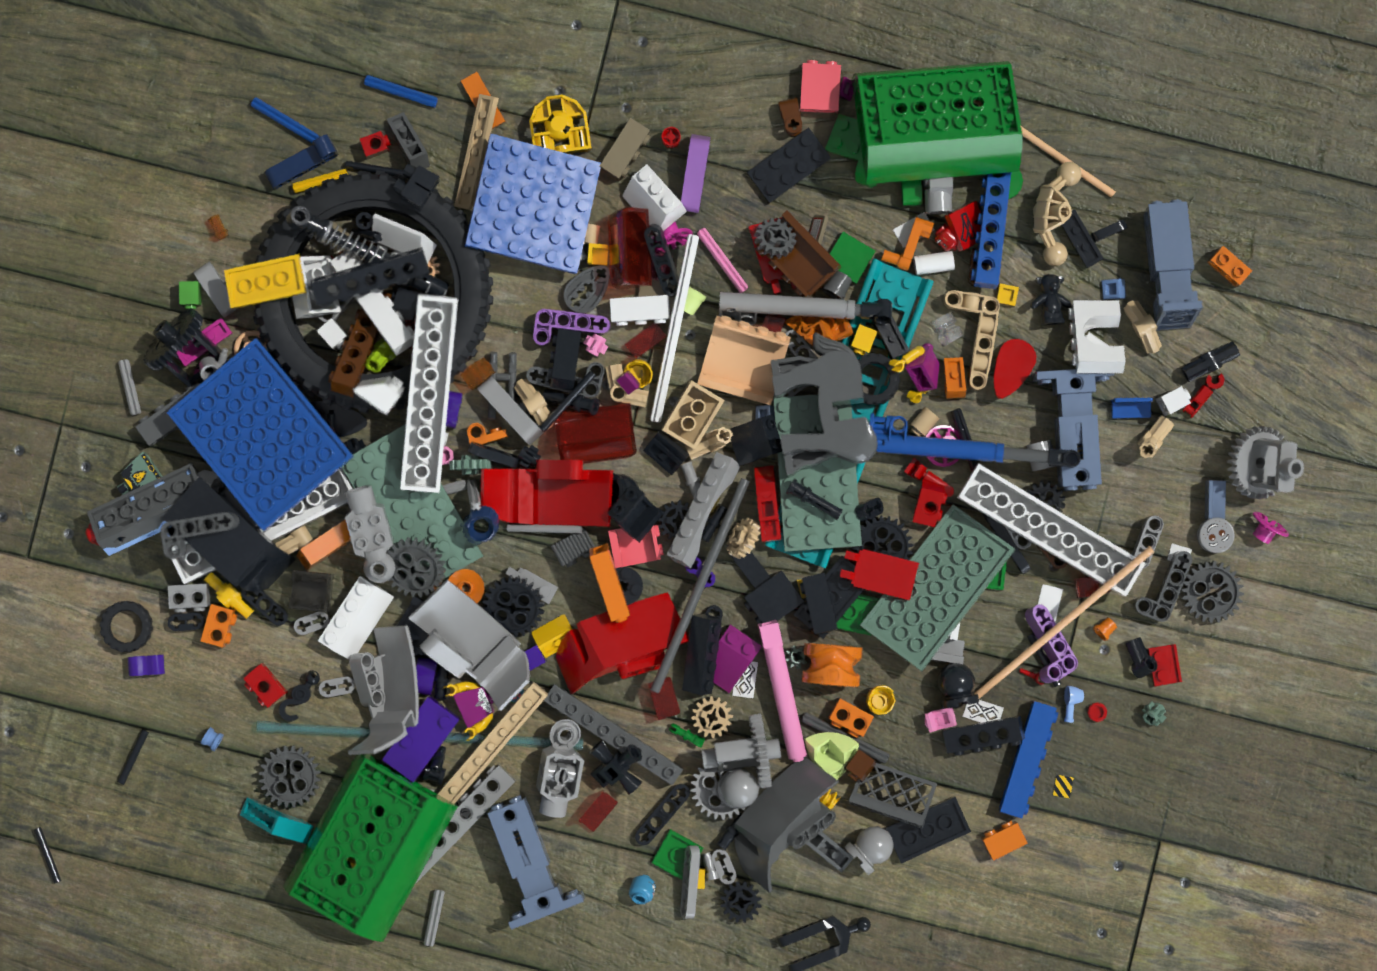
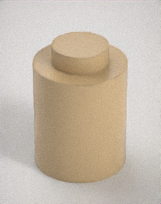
M924 407L910 424L912 426L911 431L917 436L923 435L925 437L939 418L931 410Z

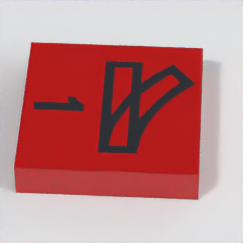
M977 201L970 202L945 215L948 226L956 239L959 251H963L976 244V232H980V225L977 224L978 214L981 213Z

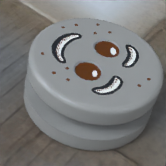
M1223 518L1207 519L1201 523L1197 530L1199 545L1210 553L1224 552L1234 542V529Z

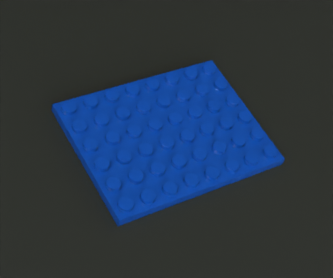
M257 338L166 412L264 532L354 457Z

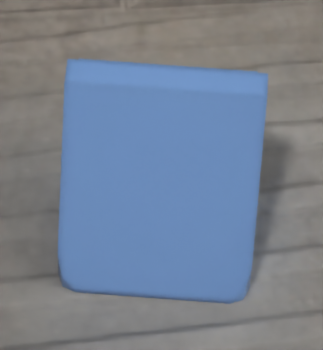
M1102 280L1103 300L1126 298L1125 280Z

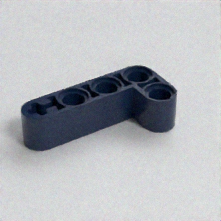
M328 134L315 139L312 142L313 145L267 169L264 173L272 188L278 189L337 157L339 153Z

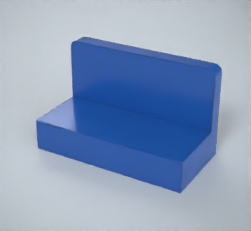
M1153 398L1111 399L1112 419L1151 418V402H1153Z

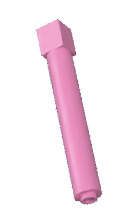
M777 620L757 624L765 653L787 756L793 762H799L804 760L807 753L783 650V642Z

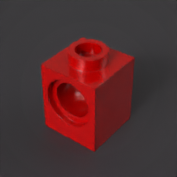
M381 131L360 138L367 159L389 152L388 146L391 145L387 134L383 135ZM374 140L381 141V146L378 149L371 147Z

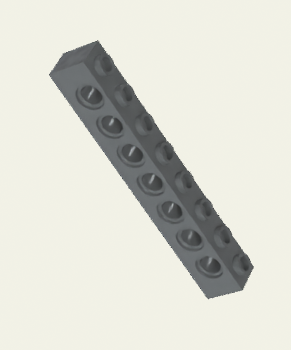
M557 684L553 685L548 696L544 699L546 703L622 753L628 745H635L642 754V760L637 763L672 786L683 770L681 766Z

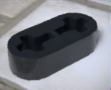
M1123 219L1095 231L1091 235L1096 243L1128 227Z
M868 499L857 505L856 515L861 521L869 520L882 514L884 506L881 499Z
M197 612L174 614L168 619V627L173 631L198 630L205 625V617ZM195 615L197 619H201V623H198L197 627L194 623L188 624V620L194 619ZM175 617H178V620H185V624H180L176 628V625H172V621H175Z

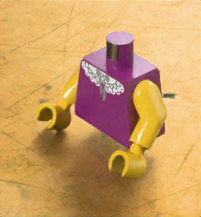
M929 343L913 348L902 356L900 361L892 359L889 362V365L895 366L892 371L901 372L904 369V364H906L905 368L918 389L917 392L910 390L907 393V398L913 403H919L922 399V394H926L929 390L937 389L939 361L933 352V346Z
M464 681L454 685H445L443 688L450 689V694L445 696H454L467 726V729L462 734L468 732L470 738L466 741H470L475 735L486 729L493 719V712L495 710L492 704L494 701L486 689L478 683Z

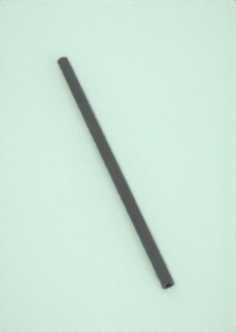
M743 478L740 479L650 688L655 693L659 694L750 483Z

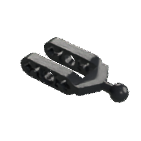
M832 915L777 937L779 946L784 947L833 927L839 940L837 945L789 963L787 965L789 971H803L847 953L851 933L868 931L871 927L870 920L866 917H860L855 924L847 926Z

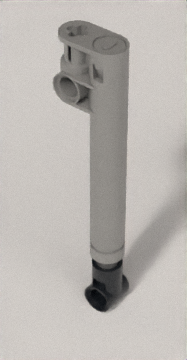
M720 292L719 316H727L735 319V321H745L750 325L756 323L757 313L854 319V316H861V319H873L879 324H889L892 321L893 304L888 299L855 304V300L845 301L843 299Z

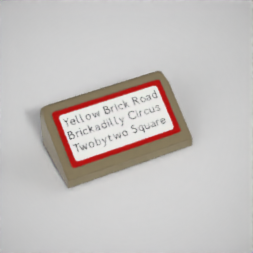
M815 215L809 233L821 245L829 218L827 216Z

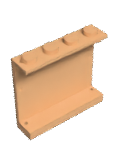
M716 316L697 384L771 405L774 397L771 360L785 358L791 337L786 336L783 332L775 333L769 331L762 326H751L745 321L737 322L727 316Z

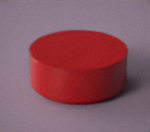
M1092 703L1087 710L1088 717L1095 722L1103 721L1107 716V708L1102 703Z

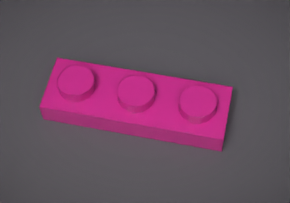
M219 318L201 331L216 345L233 334L223 318ZM188 340L189 347L183 346L184 353L178 351L177 355L187 367L209 350L203 345L197 348L193 344L194 341Z

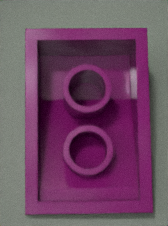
M731 624L719 639V650L717 652L714 683L728 693L733 689L762 647Z

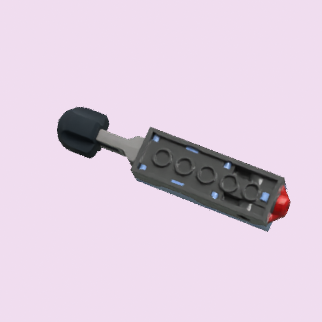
M190 463L88 511L90 524L85 531L90 543L101 546L110 556L161 532L162 525L167 523L162 517L199 476L217 493L226 485L214 470L198 472L195 466Z

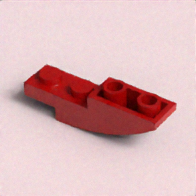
M774 466L755 467L756 494L762 542L781 540Z

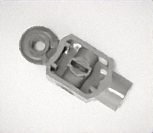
M953 177L923 179V187H927L925 190V213H951Z
M365 485L345 492L350 509L345 519L355 555L365 557L363 568L366 577L372 582L384 583L390 580L395 572V563L392 557L386 553L393 545L394 540L384 504L376 503L372 486ZM381 564L384 567V571L378 573L374 570V566Z
M569 719L560 720L552 726L550 730L552 746L542 749L536 787L540 794H542L539 812L549 817H565L568 801L577 798L579 793L584 759L573 747L579 742L581 730L578 724ZM563 730H568L566 736H560Z

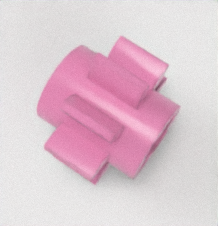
M595 333L592 337L587 335L583 342L587 346L585 350L597 357L599 353L605 354L608 348L605 345L606 339Z

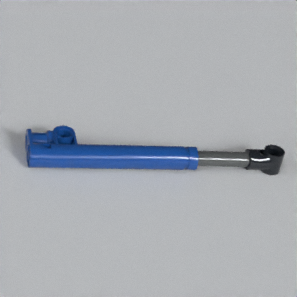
M874 413L870 415V425L876 434L878 442L876 452L987 462L996 461L999 463H1003L1004 459L1049 463V466L1075 468L1081 460L1080 454L1075 450L1050 448V451L1004 447V443L994 444L993 442L907 435L908 423L904 417L890 415L879 417L874 416ZM897 420L904 421V428L896 430L894 422ZM1068 454H1075L1077 456L1075 464H1069L1066 461Z

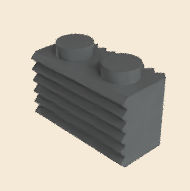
M583 528L582 533H574L551 547L561 566L566 565L569 568L578 563L576 561L577 558L581 556L584 559L589 557V549L594 548L595 545L587 530Z

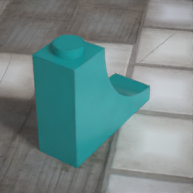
M248 797L240 813V816L272 835L304 844L307 843L313 829V825L302 819L279 812Z

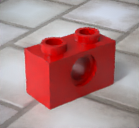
M922 480L912 522L935 527L936 522L940 521L943 510H940L941 504H945L948 493H945V485ZM933 502L935 505L928 506L926 503Z
M264 663L258 665L243 678L246 681L244 683L246 688L250 692L254 691L258 697L256 699L263 707H271L288 693ZM262 681L267 682L269 685L267 692H263L260 689Z

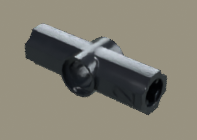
M1231 341L1216 350L1213 349L1205 353L1194 362L1181 368L1185 379L1191 382L1240 356L1239 350L1234 342Z

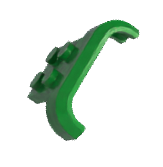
M839 114L825 150L858 161L855 172L856 182L872 188L878 183L866 184L857 119Z

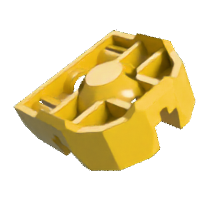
M562 94L546 97L534 107L529 120L533 145L542 147L541 138H543L544 148L567 154L592 150L587 114L577 100ZM561 99L562 110L551 112L550 100ZM584 117L585 126L574 127L573 119ZM544 123L546 132L534 133L533 125ZM565 127H570L569 131L565 134L563 131ZM579 132H581V139H582V145H583L582 147H581V144H580ZM569 139L570 145H559L556 147L554 145V141L563 142Z

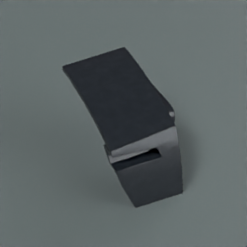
M199 476L162 518L166 522L225 512L235 513L239 518V524L235 529L185 537V541L234 586L237 587L239 585L246 591L268 589L296 558L280 549L260 530L261 528L227 486L218 494ZM208 519L206 521V527L208 529H211L213 523L210 519ZM231 519L220 520V524L231 522ZM191 522L187 525L189 532L192 533L194 530V525Z

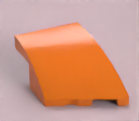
M792 316L785 320L788 326L812 346H814L812 338L814 333L835 341L854 334L847 318Z

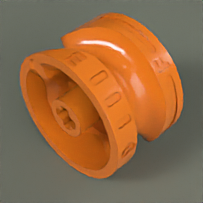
M816 643L804 644V655L811 659V665L807 670L802 671V682L837 686H860V675L856 674L853 666L862 658V647Z

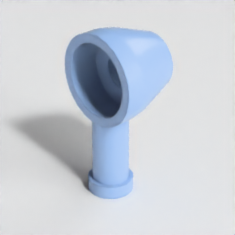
M1066 686L1064 691L1066 704L1064 722H1074V705L1083 702L1084 699L1083 690L1074 686Z

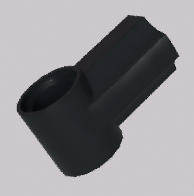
M1141 637L1125 644L1133 661L1131 666L1132 672L1137 678H1143L1157 670V662L1152 656L1148 655Z

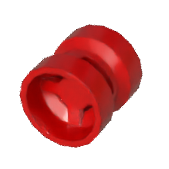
M675 127L664 129L662 132V143L664 146L675 148L679 145L681 140L679 130Z

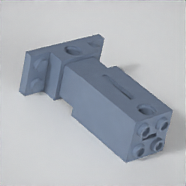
M1172 200L1170 203L1154 201L1148 204L1143 215L1150 282L1155 281L1157 294L1153 302L1154 321L1157 325V330L1191 328L1202 310V301H1198L1197 291H1192L1190 275L1194 270L1187 201Z
M1076 370L1041 371L1032 374L1033 382H1038V385L1052 383L1053 396H1057L1058 417L1054 419L1056 449L1075 450L1081 457L1079 465L1075 468L1057 466L1058 488L1063 487V491L1078 490L1077 486H1082L1083 490L1097 489V485L1102 484L1098 416L1093 415L1092 393L1096 392L1095 382L1107 381L1114 373H1077ZM1071 380L1076 381V383H1077V388H1076V389H1074V388L1071 387V385H1070V381H1071ZM1068 454L1066 461L1069 464H1075L1077 456L1075 454ZM1078 471L1081 472L1083 475L1081 481H1078L1076 479V473Z
M521 795L511 798L508 804L503 805V802L493 805L488 812L489 819L512 879L517 877L524 895L521 902L525 912L520 910L512 914V918L508 922L510 928H517L584 902L585 896L582 890L578 892L577 889L567 892L566 897H564L560 884L554 883L548 868L550 858L527 798H521ZM506 810L514 811L515 817L508 818ZM539 898H547L548 904H541Z

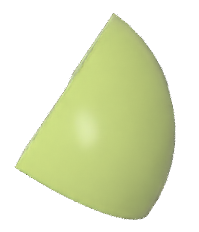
M818 733L805 738L806 749L811 761L837 780L846 772L844 767L852 760L859 748V743L854 739L839 733Z

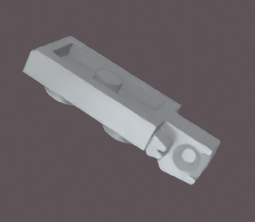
M509 567L505 573L509 576L512 575L514 580L519 575L522 582L525 578H528V585L534 582L532 588H539L537 595H543L541 600L547 604H550L559 588L521 567L518 571Z

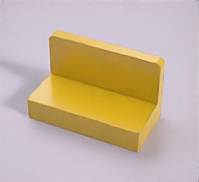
M565 614L532 631V636L544 657L547 658L558 651L562 639L573 628Z

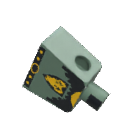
M142 452L121 472L125 481L118 485L117 488L124 495L163 476L148 454Z

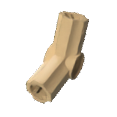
M1132 300L1128 302L1126 307H1124V312L1132 322L1137 336L1141 339L1144 350L1147 354L1158 352L1162 345L1156 332L1157 325L1150 314L1147 315L1139 301Z
M622 364L605 367L610 396L613 401L646 407L649 391L636 389L628 395L616 381L623 374ZM618 388L624 391V396L621 399H617L613 395L614 391Z
M520 379L516 382L514 389L540 428L542 423L551 415L546 407L547 403L528 379Z
M1161 415L1151 429L1147 430L1137 444L1140 445V455L1142 457L1152 458L1161 447L1163 439L1174 426L1169 419Z
M722 427L705 434L695 450L685 445L691 460L725 447L727 443L731 442L732 432L730 429Z

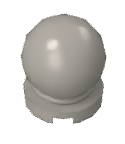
M738 769L726 772L718 781L716 791L718 798L723 804L729 808L738 809L748 807L755 802L759 793V785L753 774L746 770Z
M874 826L862 830L857 836L856 844L852 845L849 841L845 849L853 858L857 856L862 861L859 865L870 875L875 871L872 868L873 864H881L888 860L892 854L894 843L888 831L879 826Z

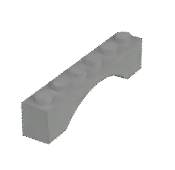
M716 452L667 553V556L674 562L689 568L692 567L699 553L701 537L708 516L720 495L732 484L740 468L733 458Z

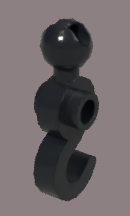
M308 671L305 675V683L295 686L292 690V698L286 699L280 704L279 713L284 720L295 721L299 718L298 715H288L286 707L289 704H303L310 700L312 696L310 688L320 680V675L317 671ZM313 672L317 673L316 677L313 676Z

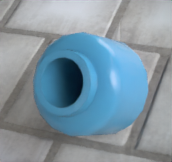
M647 875L636 876L632 879L629 896L636 904L643 905L648 903L653 898L656 884Z

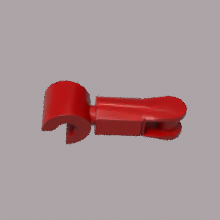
M1222 373L1217 377V384H1213L1211 381L1212 377L1207 375L1205 380L1206 386L1202 385L1190 400V404L1194 401L1199 405L1197 409H1194L1190 404L1184 407L1182 411L1190 414L1191 419L1213 394L1212 390H1217L1223 386L1225 379Z
M915 457L904 471L905 474L916 480L921 479V481L945 485V493H948L947 497H951L954 494L952 486L929 470L926 472L927 468Z

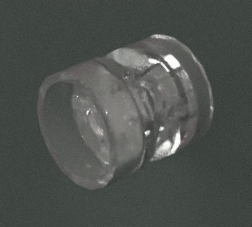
M952 312L930 323L934 333L939 334L938 340L942 347L964 336L961 328L955 325L956 319Z

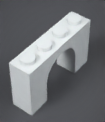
M1073 300L1072 308L1068 310V319L1072 320V323H1070V335H1073L1071 350H1075V354L1072 356V363L1076 365L1077 373H1123L1125 366L1124 346L1096 345L1085 336V333L1092 328L1119 327L1121 317L1119 301Z

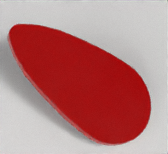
M1011 339L1001 346L996 359L993 377L994 391L997 398L1004 399L1013 394L1033 370L1037 358L1034 348L1028 342L1021 339Z

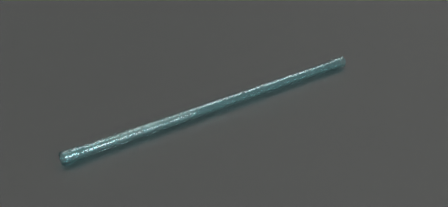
M257 721L256 728L257 732L262 733L279 732L368 737L370 735V728L276 723L272 721ZM451 732L444 742L480 744L488 734H477L470 741H466L470 738L469 733ZM513 736L506 745L549 747L552 746L550 738ZM579 739V742L573 749L583 750L584 739Z

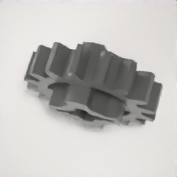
M770 218L769 222L764 220L762 224L758 225L754 234L756 237L754 242L760 244L757 249H763V255L769 253L770 258H773L774 255L778 259L782 255L786 257L789 252H792L796 243L794 239L796 233H791L793 227L788 228L786 226L787 222L782 224L780 218L776 222H774L773 218Z

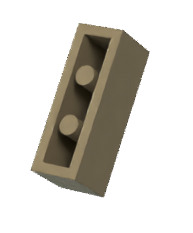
M630 118L600 164V169L617 180H620L621 177L625 178L630 171L628 166L632 161L636 162L641 154L639 149L642 145L646 146L651 138L649 136L650 130Z

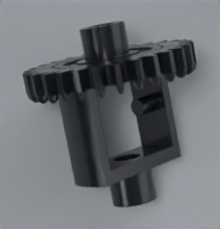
M189 309L175 317L173 322L164 320L154 329L153 335L156 338L149 345L150 348L146 351L143 361L154 371L163 369L165 366L187 387H190L199 378H202L199 364L187 374L173 361L172 357L179 358L177 355L178 351L184 353L182 347H189L188 340L194 341L193 344L197 348L203 345L211 352L206 357H213L217 361L222 350L200 331V327L203 325L202 316L196 310ZM209 367L205 370L212 371L214 368Z

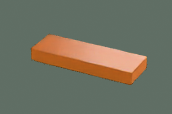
M478 72L461 80L475 107H477L479 94L491 96ZM498 107L496 108L492 130L505 123Z

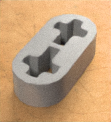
M323 611L304 616L295 621L294 630L300 635H306L323 629L330 623V616ZM319 614H321L322 617H326L324 625H321V623H313L314 620H317L319 618ZM301 621L303 623H311V626L305 628V632L302 629H298Z
M349 676L323 681L319 686V692L324 697L344 695L353 692L356 685L354 679ZM345 680L352 683L349 690L339 688V685L344 684ZM326 683L329 686L336 685V689L331 690L330 694L327 691H323Z
M716 849L712 853L714 867L718 872L721 882L731 884L736 879V871L729 854L724 849ZM718 852H720L721 855H726V857L723 858L725 863L724 865H721L719 860H715ZM726 867L728 872L733 873L731 880L722 877L724 875L723 868Z

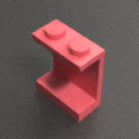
M807 60V63H803L800 112L838 114L841 65H837L835 61H826V64H818L816 60Z
M654 525L640 543L626 534L622 528L608 530L615 568L661 560L660 556L664 555L662 544L657 542V537L660 536L658 525Z

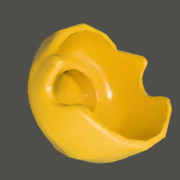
M635 359L625 366L624 373L628 370L640 383L638 388H643L651 383L653 371L646 361Z
M886 685L875 686L870 689L866 697L869 710L877 715H884L890 712L896 702L893 694L894 691Z

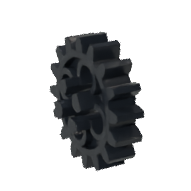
M1041 480L1039 486L1033 483V489H1027V492L1032 496L1038 493L1040 497H1037V499L1040 501L1045 500L1047 492H1053L1054 495H1051L1048 503L1046 502L1045 504L1055 505L1057 511L1063 512L1060 508H1065L1066 504L1063 501H1065L1066 496H1061L1063 489L1057 490L1058 484L1051 486V481L1044 484L1043 480Z

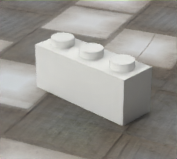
M668 295L610 299L611 322L616 323V326H627L628 322H635V325L647 324V321L654 320V324L666 323V320L670 319Z

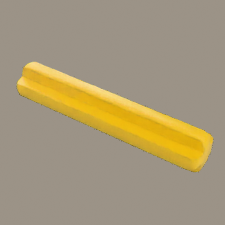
M346 169L295 182L292 184L295 193H300L310 187L322 186V181L332 178L337 180L339 175L348 174Z

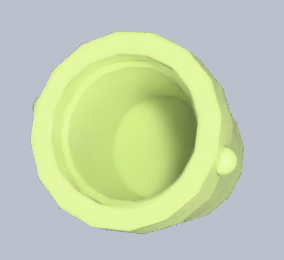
M689 287L684 311L694 315L702 302L705 301L706 296Z

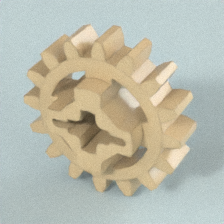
M747 517L746 520L742 519L741 523L736 524L732 529V535L728 536V554L738 559L741 557L745 558L746 553L750 554L751 550L755 548L754 543L759 540L758 535L760 532L758 530L760 526L758 522Z
M710 696V701L703 698V704L696 703L699 708L692 710L696 713V716L691 718L696 720L693 726H699L698 733L704 731V737H707L708 733H710L712 738H714L715 733L722 736V730L728 732L726 725H732L728 720L733 718V715L728 714L732 709L731 707H725L726 701L720 703V697L714 701L713 696ZM713 704L711 709L707 711L702 710L705 706ZM719 707L724 710L725 718L720 716L718 712ZM716 708L715 716L718 717V719L713 720L709 726L710 722L707 715L712 714V712H714V709ZM699 716L705 719V727L700 723ZM722 724L720 728L711 730L714 725Z

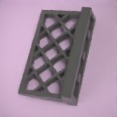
M878 763L874 766L878 774L868 779L866 777L863 782L859 779L856 781L849 799L851 805L923 829L937 783ZM887 772L893 773L896 780L885 784L881 775ZM880 777L884 786L873 791L869 781ZM905 778L911 779L914 786L904 791L899 781ZM867 782L871 792L866 795L857 793L859 786ZM898 783L902 792L891 797L887 787ZM924 784L932 786L930 794L922 797L918 787ZM886 789L889 798L884 801L878 800L875 793ZM916 789L920 798L910 803L905 793ZM904 795L908 804L903 807L896 806L893 799ZM922 801L925 807L923 814L915 813L912 805Z

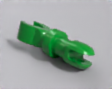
M671 724L672 727L676 728V730L669 728L671 733L683 737L685 741L689 740L698 747H702L705 741L704 738L690 733L691 731L688 729L686 731L680 728L677 724Z

